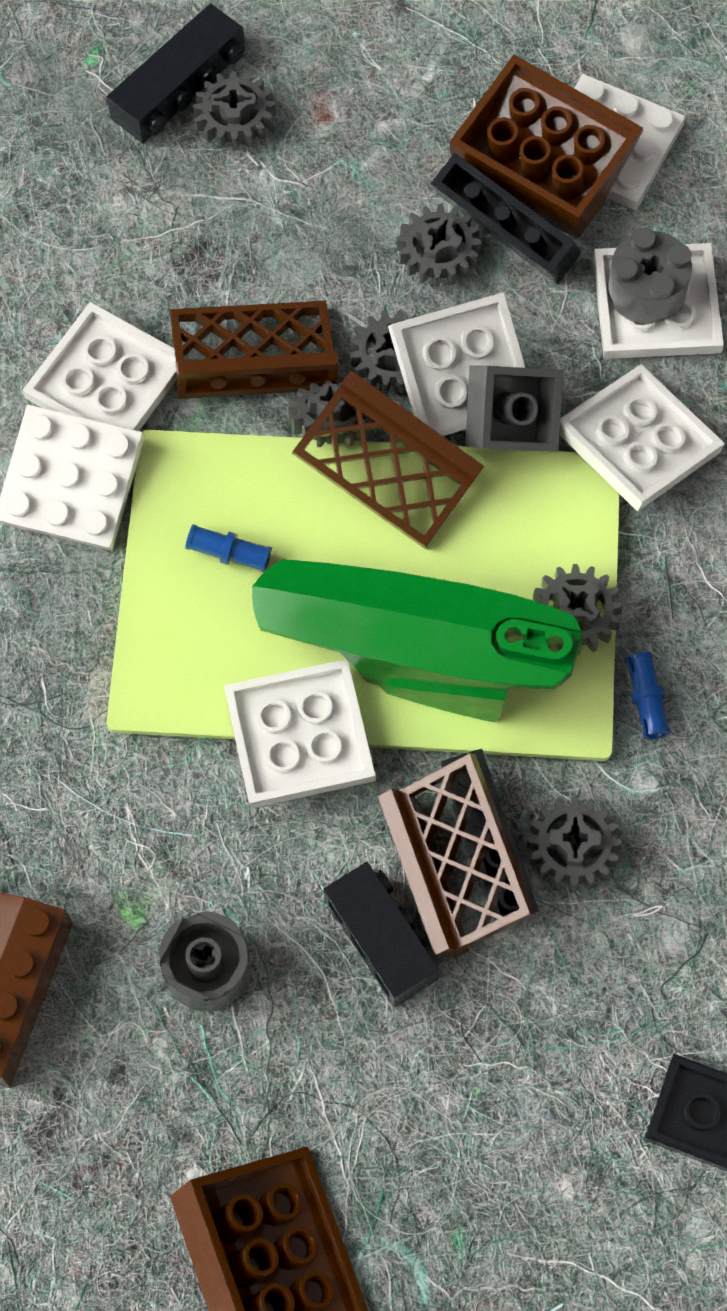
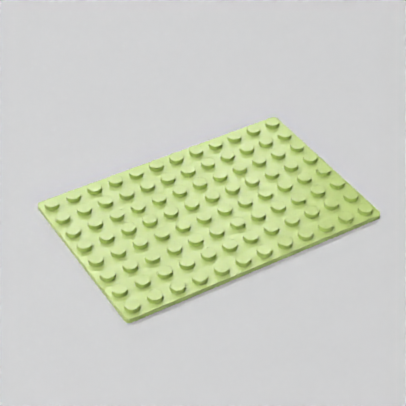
M144 430L142 433L145 437L135 470L106 724L113 733L235 740L224 685L346 659L341 653L261 631L254 614L252 586L264 572L233 562L226 565L220 563V558L185 549L192 524L225 535L230 531L238 534L239 539L265 547H272L266 570L282 559L332 563L396 571L465 583L533 600L535 588L543 589L541 586L542 577L547 575L555 579L557 567H561L566 574L571 573L573 564H578L580 573L585 574L590 566L595 567V578L599 579L606 574L609 576L607 589L617 587L619 493L577 452L482 449L457 446L484 465V468L424 549L293 455V450L302 438ZM313 439L305 449V451L318 460L334 457L333 447L331 444H327V442L322 447H317V440ZM343 441L338 446L340 456L363 453L361 441H354L352 446ZM366 441L368 452L391 449L390 442ZM396 443L397 448L406 447L402 443ZM416 453L398 454L401 476L424 473L422 458ZM392 455L370 458L373 480L396 477ZM364 459L341 463L343 478L351 484L367 481ZM335 464L326 465L337 473ZM429 464L430 472L438 471V469ZM447 476L431 478L435 500L452 498L460 487L459 484ZM425 479L403 482L406 504L429 501ZM397 483L374 487L376 501L383 507L401 505ZM369 488L360 489L370 497ZM446 505L436 506L438 516ZM430 507L408 510L410 526L422 535H425L433 524ZM402 511L393 513L403 520ZM550 600L548 606L553 607V602ZM599 600L596 608L601 611L600 616L603 618L604 608ZM611 630V641L608 644L598 639V647L595 652H592L587 645H582L580 655H577L572 676L556 689L508 688L502 713L496 722L443 711L389 695L378 685L365 681L348 661L368 746L370 748L468 753L482 748L484 754L606 761L611 757L613 743L616 630ZM513 635L507 641L515 643L524 639L519 635ZM558 644L552 645L549 649L551 651H558Z

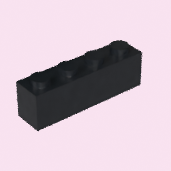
M213 4L207 5L106 96L111 120L142 144L152 135L160 133L166 123L178 111H183L190 105L196 92L204 89L205 81L213 84L217 79L216 74L221 73L230 64H235L240 60L245 51L243 27Z
M455 152L430 183L441 198L453 207H457L465 216L470 215L473 222L557 285L581 255L578 246L572 239Z

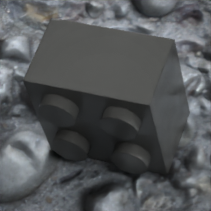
M470 365L465 446L482 449L558 452L563 370Z

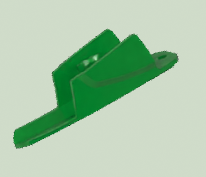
M282 559L266 570L252 586L253 609L261 631L339 652L355 667L365 681L378 685L389 695L489 722H496L499 719L505 704L508 688L554 690L572 676L582 640L581 629L575 616L554 607L479 586L396 571ZM513 635H519L524 639L515 643L507 641ZM554 644L564 645L559 651H551L549 649Z

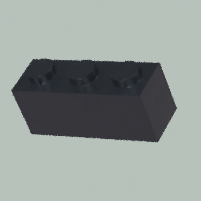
M367 861L323 888L324 901L395 1008L438 981L439 969L437 965L441 964L439 956L434 955L429 941L422 944L413 929L417 928V924L407 907L402 905L398 908L389 895L394 890L386 875L381 869L374 872Z

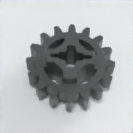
M231 71L229 79H224L219 73L216 74L217 83L204 82L205 92H196L197 104L193 105L197 129L198 131H204L206 141L209 142L216 137L219 148H223L226 142H232L233 149L238 150L239 142L245 141L249 147H252V138L254 136L262 140L266 138L265 128H273V116H276V109L272 90L264 89V80L259 79L253 83L251 73L247 72L243 78H237L236 71Z
M439 204L437 212L431 213L430 209L424 206L423 216L419 217L411 213L409 215V224H401L400 236L397 237L400 264H407V274L409 276L419 272L420 283L422 284L429 277L434 278L435 286H440L442 278H447L451 285L455 284L456 274L459 273L467 278L469 276V266L476 267L478 264V254L481 253L479 227H471L470 215L460 219L457 207H454L450 213L444 212L443 204Z
M386 310L382 311L381 320L376 321L372 316H368L367 328L357 326L356 338L350 341V351L352 352L350 354L351 366L356 367V374L361 378L368 376V383L374 387L378 383L381 384L384 394L389 392L391 386H396L400 394L404 393L405 383L388 328L391 324L404 321L401 310H398L395 318H389ZM371 342H373L375 346L370 348V354L367 355V349Z
M326 380L322 387L315 383H310V391L305 389L297 390V397L290 398V407H288V423L292 425V433L294 435L302 434L303 438L339 389L341 383L337 386V384H333L330 380ZM341 400L332 412L335 428L358 425L356 411ZM362 415L363 424L372 423ZM328 419L320 430L329 429ZM372 429V430H365V436H366V438H367V431H373V429ZM359 431L336 435L338 446L343 441L350 446L354 445V437L360 439ZM331 436L313 438L317 440V447H322L325 442L332 445Z
M573 564L571 573L566 574L561 567H557L555 579L547 575L542 577L541 586L543 589L535 588L533 600L545 605H549L551 600L554 608L575 616L582 633V640L578 655H580L582 645H587L592 652H595L598 647V639L607 644L611 641V630H618L621 619L617 616L621 615L623 603L615 601L619 594L618 587L607 589L609 581L607 574L597 579L594 577L595 567L590 566L585 574L580 573L578 564ZM599 600L604 608L603 618L600 616L601 611L596 608ZM558 644V651L561 650L564 645Z
M577 796L572 797L570 806H564L559 798L555 799L553 812L542 807L539 813L542 822L533 820L531 822L530 831L537 836H530L527 839V848L536 850L530 855V864L541 863L542 867L539 877L543 879L550 874L555 877L553 887L558 888L563 881L569 882L571 892H576L578 882L583 881L590 890L595 884L594 876H598L605 881L610 873L607 866L616 867L619 857L613 852L621 849L622 840L612 838L618 832V823L606 824L609 811L604 809L598 814L594 812L595 801L592 799L588 801L585 807L579 806ZM566 820V823L559 830L551 829L556 823ZM583 821L592 825L597 831H593ZM572 830L575 831V838L580 846L576 858L573 857V849H571V844L568 842L569 838H571ZM598 855H601L595 863L582 868V864L587 859L597 858ZM551 857H556L565 867L556 863Z

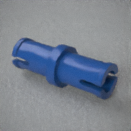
M192 524L185 546L187 550H194L220 558V563L229 565L230 562L260 570L261 572L266 571L272 552V547H265L239 539L236 533L229 531L225 535L198 527L195 524Z
M651 652L635 653L625 659L634 692L631 694L632 704L638 706L645 740L663 738L671 733L662 699L665 698L664 688L658 685Z

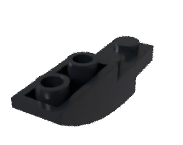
M482 748L441 761L440 765L443 768L469 753L476 755L535 913L539 912L512 829L508 828ZM467 769L456 774L450 792L466 798L472 782ZM452 799V808L456 820H458L464 803ZM473 807L465 828L466 832L481 837L486 824L483 811ZM463 837L472 862L478 843ZM491 837L490 842L495 843L493 837ZM487 848L479 871L496 877L501 864L498 851ZM477 876L487 901L493 883ZM506 877L505 882L510 883L508 877ZM502 888L494 911L506 916L518 910L519 907L513 891Z

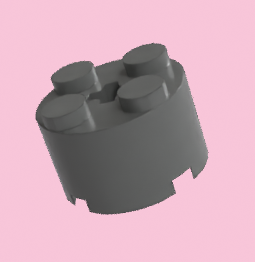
M649 228L636 229L631 236L624 239L614 252L608 283V291L617 312L626 319L639 324H653L654 320L665 317L667 320L674 317L684 305L692 273V255L689 247L669 234L652 231Z
M200 912L198 915L185 919L182 918L167 930L161 941L159 957L163 977L171 994L183 1005L200 1011H221L234 1002L246 988L251 973L249 951L240 929L229 918L214 912ZM211 955L214 963L212 965L206 964L204 968H199L197 960L205 961Z

